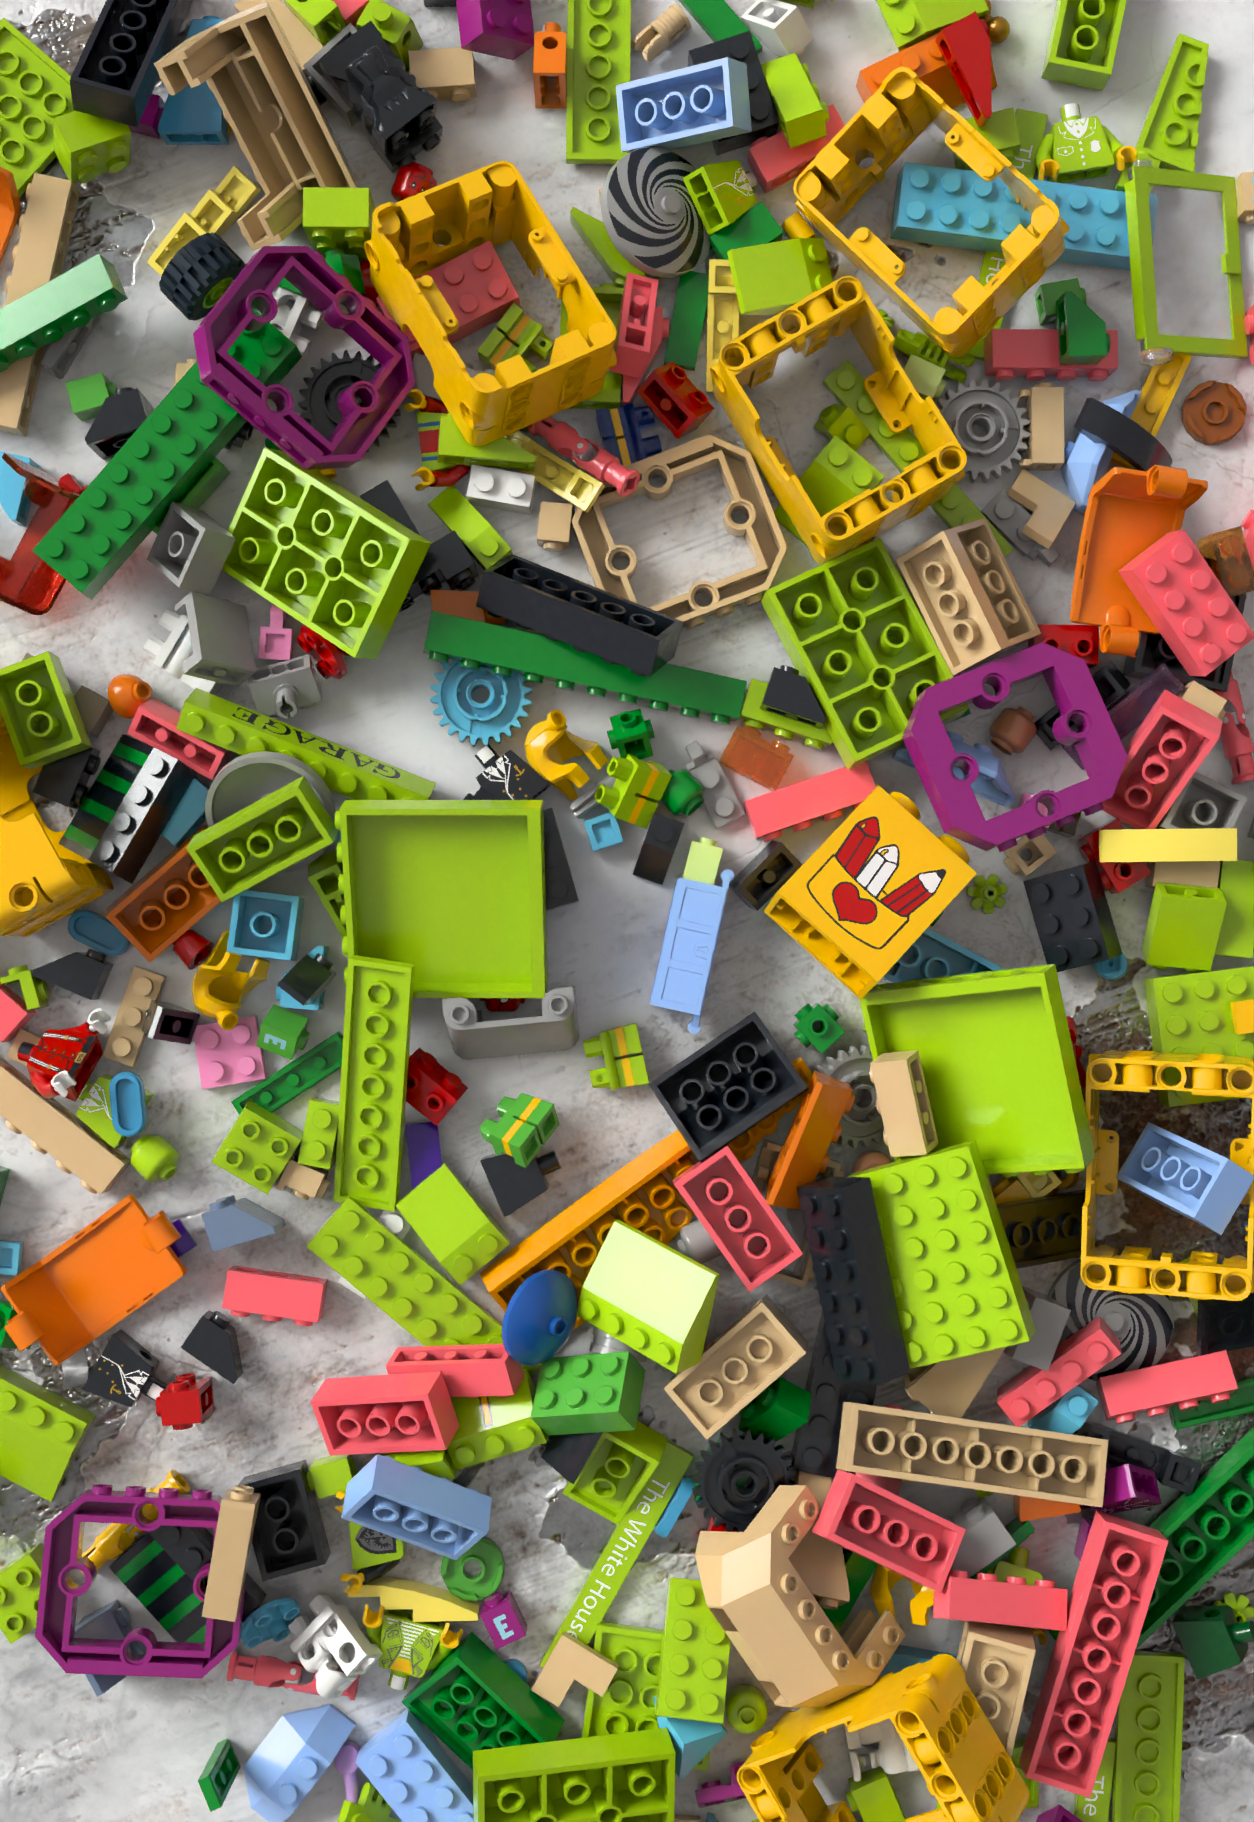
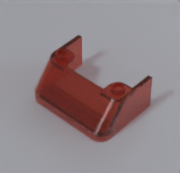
M4 452L2 459L19 475L26 478L23 486L24 493L31 502L39 505V508L11 560L0 556V601L32 615H43L52 608L67 580L32 550L81 494L48 473Z

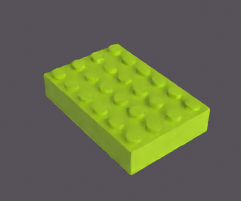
M264 447L228 529V532L236 537L222 570L352 657L377 659L431 542L317 470H304L285 452Z
M881 538L767 589L761 603L795 669L799 671L798 675L806 678L826 717L824 725L847 770L905 744L902 736L918 696L926 688L953 678ZM968 704L939 715L943 725L961 717L969 708Z
M1254 965L1144 978L1153 1051L1175 1054L1246 1056L1254 1059V1032L1240 1035L1235 1034L1230 1002L1254 999ZM1170 1066L1163 1070L1162 1074L1166 1082L1177 1084L1181 1081V1072L1176 1067ZM1158 1090L1159 1104L1167 1107L1242 1098L1192 1095L1191 1091Z
M976 1140L931 1151L927 1155H917L857 1171L847 1176L870 1177L910 1369L1020 1344L1032 1339L1036 1329Z
M650 1729L473 1751V1822H674L676 1753L668 1729Z

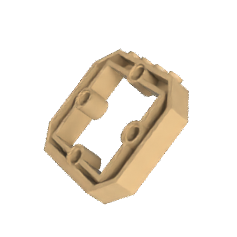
M708 434L625 466L629 470L635 469L640 473L638 486L629 496L622 497L617 493L615 487L609 483H603L605 487L589 512L587 513L577 507L571 521L572 529L595 587L637 603L629 583V579L633 577L637 568L636 554L633 549L626 545L614 544L601 511L602 509L641 494H645L651 500H663L671 493L673 482L717 466L731 500L725 508L723 517L724 528L733 536H745L756 566L714 583L707 581L697 582L692 585L688 593L649 608L684 622L683 626H686L687 630L703 625L705 623L704 618L716 614L717 618H721L735 612L734 607L746 603V606L749 607L760 603L766 590L771 587L787 550V545L751 453ZM654 475H659L665 479L666 483L660 488H654L649 484L648 480ZM735 511H742L747 515L748 521L744 524H736L732 521L731 514ZM622 556L629 560L630 565L625 570H617L612 565L613 560ZM704 592L710 595L712 602L710 605L702 607L696 604L694 597L698 593Z

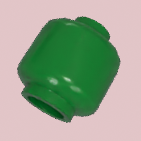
M671 769L668 772L672 777L660 801L673 815L680 816L684 814L688 817L703 804L705 800L702 797L704 787L687 769H681L676 772Z

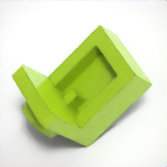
M832 404L826 407L820 413L819 420L814 425L818 432L825 433L831 440L835 435L838 436L854 451L870 435L869 430L848 406Z
M27 965L9 969V976L0 978L1 984H12L20 981L27 1010H36L49 1006L47 999L50 998V991L46 981L32 976L33 970H28Z

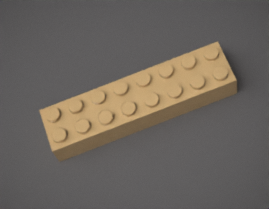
M844 1402L836 1469L1103 1508L1108 1440Z

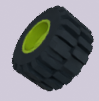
M214 232L206 233L188 242L173 256L161 276L159 282L160 290L187 319L199 320L207 316L246 264L219 235Z

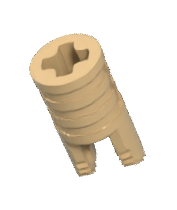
M673 3L669 9L665 10L662 15L658 16L655 21L651 22L634 37L631 47L636 52L643 51L644 59L651 62L667 49L671 43H674L678 37H681L685 31H688L691 28V23L684 11L677 4Z

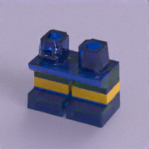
M632 402L620 408L608 410L607 407L595 410L603 448L616 456L623 466L662 452L659 435L643 439L641 437L640 429L655 425L654 414L649 406L634 408Z

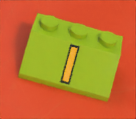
M527 1368L523 1369L524 1378L515 1395L507 1397L479 1396L477 1398L450 1397L460 1425L447 1448L456 1470L547 1443L548 1435L530 1418L536 1388Z

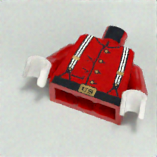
M101 1008L95 1009L89 1015L87 1022L80 1026L45 1031L37 1045L28 1042L21 1043L17 1057L19 1060L27 1062L31 1083L43 1098L48 1099L61 1095L72 1101L78 1099L103 1055L96 1034H104L108 1029L104 1023L110 1021L111 1017Z

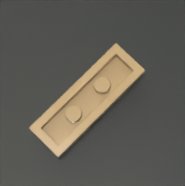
M134 966L102 1057L130 1067L136 1066L146 1038L145 1033L142 1031L146 1011L150 1007L152 1000L159 1001L167 976Z

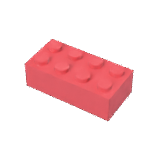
M490 240L414 278L416 280L424 275L431 276L459 322L458 331L447 336L450 344L500 320L513 302L521 308L519 296ZM380 296L377 297L376 300L382 314L387 319L393 320ZM407 326L404 334L408 337L411 358L413 360L415 352L424 355V352Z
M1185 530L1166 533L1118 571L1189 676H1207L1254 639V632Z
M1164 690L1125 747L1128 755L1114 795L1111 799L1102 803L1104 807L1102 811L1118 818L1135 829H1155L1220 738L1223 721L1173 693Z
M727 1145L672 1180L749 1292L803 1255L798 1245L769 1204L766 1203L765 1198Z
M442 1371L326 1378L310 1401L330 1456L447 1450L460 1426Z
M837 1470L812 1533L926 1588L941 1593L966 1529L852 1473Z

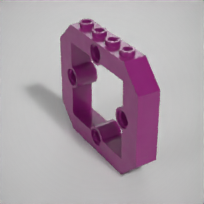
M263 246L252 256L193 333L201 381L304 470L348 468L360 461L415 385L409 340L401 331L399 325L393 320L387 319L377 310L373 301L356 291L345 276L334 271L320 253L312 251L308 246ZM283 278L287 279L323 312L324 320L329 326L345 331L381 364V367L370 382H356L339 395L338 408L343 415V419L328 439L322 436L292 409L293 397L287 388L278 384L266 387L227 353L244 329L251 332L259 331L276 317L278 305L271 293ZM339 303L346 307L348 314H345L340 309ZM251 305L258 307L261 316L253 312ZM355 395L362 400L363 407L356 403ZM267 398L276 404L277 411L272 410L268 406Z
M1044 642L926 688L918 696L902 736L944 833L985 851L995 847L998 848L999 852L1005 851L1018 845L1016 839L1024 835L1027 836L1028 840L1047 833L1045 827L1055 823L1057 828L1076 821L1073 816L1075 814L1084 812L1085 816H1089L1103 810L1102 803L1113 797L1128 756L1085 660ZM1043 674L1061 714L1053 723V736L1062 745L1075 746L1089 779L1058 792L1050 790L1041 791L1026 800L1023 806L986 821L970 786L978 777V763L969 754H956L939 715L969 703H973L980 709H992L1008 696L1010 687ZM984 684H989L993 687L995 696H991L985 691ZM1069 720L1076 723L1078 733L1071 730L1068 723ZM953 766L959 767L963 771V780L955 777ZM1038 802L1046 806L1047 816L1039 812Z
M93 1485L92 1489L86 1490L46 1526L35 1633L36 1639L65 1673L202 1679L239 1645L242 1631L246 1576L236 1621L207 1618L205 1643L157 1641L155 1634L150 1629L144 1627L131 1630L124 1640L74 1638L78 1596L86 1593L97 1575L94 1563L89 1558L82 1557L85 1522L135 1524L137 1528L146 1532L154 1531L161 1525L214 1528V1546L222 1497L212 1495V1490L194 1489L192 1494H179L178 1488H159V1493L146 1492V1487L127 1486L126 1491L112 1490V1485ZM146 1504L156 1506L159 1511L158 1518L153 1520L147 1519L142 1512L143 1506ZM211 1563L204 1565L199 1570L193 1583V1592L202 1602H204L206 1593L203 1578L209 1575ZM71 1570H81L85 1575V1582L83 1584L74 1583L70 1579ZM133 1641L143 1642L147 1652L142 1655L135 1654L130 1648V1643Z

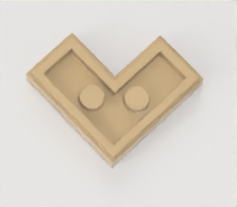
M1024 468L1018 474L1006 494L1033 511L1021 532L1047 549L1054 542L1076 504L1075 501Z
M564 1631L531 1691L559 1708L571 1684L576 1680L602 1697L619 1665Z

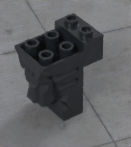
M371 20L319 60L321 71L368 132L370 144L392 173L401 166L410 165V162H416L417 159L414 156L424 149L426 152L431 151L441 142L440 136H442L443 127L435 117L436 98L425 88L416 86V77L413 74L408 75L405 73V64L396 57L392 49L382 39V34Z
M388 480L360 495L361 499L420 535ZM455 530L430 545L399 612L405 611L414 605L415 602L413 600L420 595L430 596V590H440L442 588L441 583L444 581L447 582L451 590L458 588L459 591L469 588L476 582L474 578L478 577L479 573L475 563Z

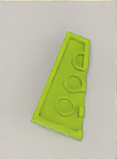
M1180 33L1173 45L1135 149L1150 153L1154 159L1161 161L1159 165L1170 170L1194 172L1196 163L1194 162L1195 150L1198 145L1199 133H1197L1202 110L1201 97L1205 84L1209 44Z

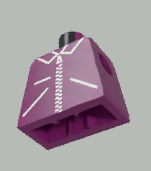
M1131 1464L1108 1469L1105 1473L1103 1508L1079 1504L1080 1508L1092 1507L1093 1510L1111 1514L1162 1504L1155 1471Z

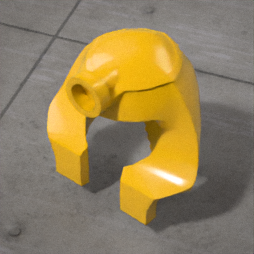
M553 710L547 715L546 720L537 723L528 732L524 743L526 758L529 765L539 775L554 785L556 789H559L569 801H574L578 798V795L574 790L572 782L579 789L590 778L578 764L574 762L564 764L565 761L576 756L586 755L599 770L609 760L603 754L597 742L582 739L567 731L568 726L566 725L565 715L559 710Z
M225 930L222 933L219 941L216 943V947L213 948V952L210 953L206 962L201 964L195 973L191 985L194 1005L205 1016L217 1019L219 1026L224 1030H231L237 1025L238 1015L236 1012L241 1008V1000L259 983L267 981V972L271 963L266 959L256 958L250 973L236 971L242 956L227 951L229 930Z
M877 1565L870 1587L871 1597L878 1609L879 1618L885 1610L890 1611L895 1618L893 1599L890 1592L899 1580L907 1578L881 1565ZM907 1579L915 1593V1597L910 1600L912 1623L926 1626L929 1624L928 1613L934 1603V1590Z

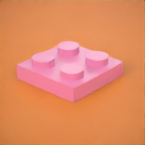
M257 1015L238 1018L237 1025L231 1030H224L219 1026L218 1022L196 1026L193 1036L202 1089L268 1078L263 1049L256 1046L260 1031Z

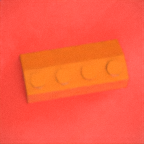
M939 33L860 70L856 88L863 103L880 88L883 80L890 72L899 67H907L916 73L918 78L940 96L951 109L965 104L966 102L935 42ZM991 57V91H992V90L996 89V87H997V82H996V77H995V72H994V67H993V62H992V57Z
M204 825L107 907L105 914L107 919L149 962L153 961L221 902L186 849L194 835L207 829Z
M814 1070L808 1084L809 1089L805 1091L766 1184L767 1204L801 1210L797 1187L814 1181L818 1172L824 1173L830 1159V1155L826 1154L831 1142L836 1144L843 1126L839 1124L843 1112L848 1114L854 1103L855 1096L851 1094L852 1087L850 1084Z

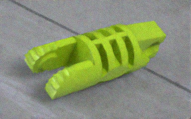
M901 328L893 344V347L906 353L905 357L908 359L913 354L946 369L944 376L964 383L967 378L966 372L948 363L947 359L965 367L973 366L975 357L968 353L959 358L948 356L926 334L919 331L915 334Z

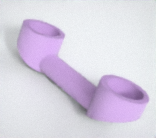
M346 1741L335 1756L334 1764L337 1771L343 1775L347 1801L357 1804L360 1796L355 1772L358 1765L355 1761L360 1747L355 1742Z

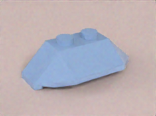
M1136 389L1102 403L1130 418L1142 392ZM1079 431L1074 442L1069 440L1064 448L1065 463L1060 470L1069 495L1076 502L1074 506L1075 511L1082 514L1086 510L1092 486L1103 477L1114 451L1103 443L1092 442Z
M947 731L956 754H969L978 763V777L970 784L973 793L1006 808L1014 806L1016 798L1000 759L991 755L993 750L978 743H975L974 747L962 742L964 739L962 736ZM906 746L893 753L892 759L915 768ZM953 766L955 777L963 780V771L959 767Z
M331 1703L321 1707L283 1714L243 1767L251 1808L268 1822H284L292 1815L332 1763L356 1723Z

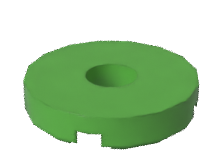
M485 1536L457 1560L446 1556L442 1558L441 1575L444 1583L447 1585V1589L451 1594L465 1601L476 1602L483 1600V1598L488 1597L490 1594L492 1595L498 1590L504 1578L505 1561L502 1551L494 1541ZM470 1560L479 1562L482 1566L481 1573L475 1576L467 1574L464 1569L465 1563Z

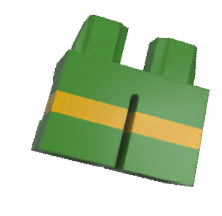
M521 1093L517 1099L504 1096L497 1108L498 1115L502 1118L498 1122L486 1119L480 1126L482 1138L493 1145L495 1154L500 1155L503 1152L514 1157L516 1164L526 1168L542 1148L541 1144L544 1145L560 1124L553 1103Z

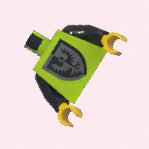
M340 1490L336 1493V1497L345 1499L346 1492ZM343 1505L340 1507L336 1506L335 1509L342 1513ZM349 1521L352 1568L358 1571L357 1574L346 1572L341 1575V1581L345 1582L351 1578L353 1580L352 1586L343 1592L351 1595L357 1594L361 1590L362 1585L382 1577L398 1565L401 1558L405 1556L407 1542Z

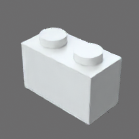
M472 465L466 497L471 505L531 515L537 486L536 478L534 475Z

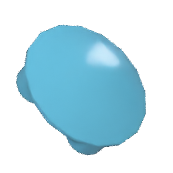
M279 1598L264 1604L249 1615L242 1624L241 1640L245 1647L251 1649L272 1638L275 1642L285 1639L290 1634L288 1626L301 1611L296 1600Z

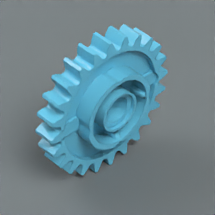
M452 660L451 664L441 663L445 671L444 673H434V676L440 683L430 686L433 691L438 693L437 696L430 698V702L439 704V707L433 711V714L435 716L443 715L439 725L441 727L450 725L448 730L449 736H453L458 732L460 743H463L467 737H470L473 747L476 746L479 739H482L486 746L491 738H494L498 744H501L502 734L512 738L511 727L522 728L518 719L528 718L529 716L523 708L532 706V702L526 699L525 696L533 693L532 688L524 687V684L527 683V681H524V675L520 676L519 674L512 673L511 677L499 676L492 673L493 668L480 666L479 670L461 667V661ZM479 688H486L490 691V697L485 703L473 701V694Z

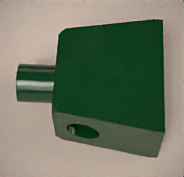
M1228 1605L1182 1606L1172 1621V1625L1197 1679L1240 1664L1249 1649L1248 1642L1254 1641V1621L1239 1623L1233 1609Z

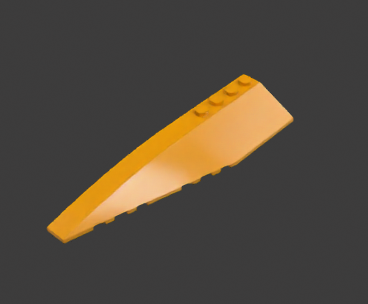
M799 1057L792 1061L791 1064L808 1086L812 1073L803 1059ZM805 1092L727 1145L740 1164L745 1158L749 1160L757 1151L755 1147L766 1134L771 1135L777 1129L778 1121L786 1112L791 1113L801 1102ZM676 1130L629 1162L479 1273L488 1292L504 1312H506L507 1306L519 1286L533 1274L547 1269L562 1272L573 1281L577 1290L579 1305L582 1286L614 1221L618 1219L669 1246V1243L681 1232V1228L690 1224V1220L695 1215L672 1182L676 1177L699 1162L679 1130ZM577 1316L574 1330L583 1324L585 1320Z

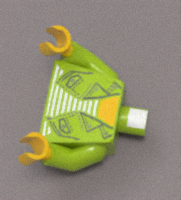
M367 1604L362 1621L366 1626L370 1644H376L383 1653L379 1658V1667L391 1670L388 1685L396 1690H406L410 1676L422 1678L426 1670H434L458 1646L463 1634V1629H460L458 1633L451 1632L449 1630L450 1623L445 1624L446 1621L413 1622V1611L393 1609L385 1610L384 1612V1606H380L378 1612H373Z

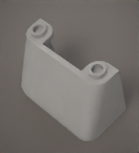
M564 986L548 991L542 999L543 1016L483 1021L482 1010H476L470 1000L461 997L442 999L443 1016L452 1047L456 1055L462 1059L472 1060L565 1051L574 1047L579 1040L575 986Z

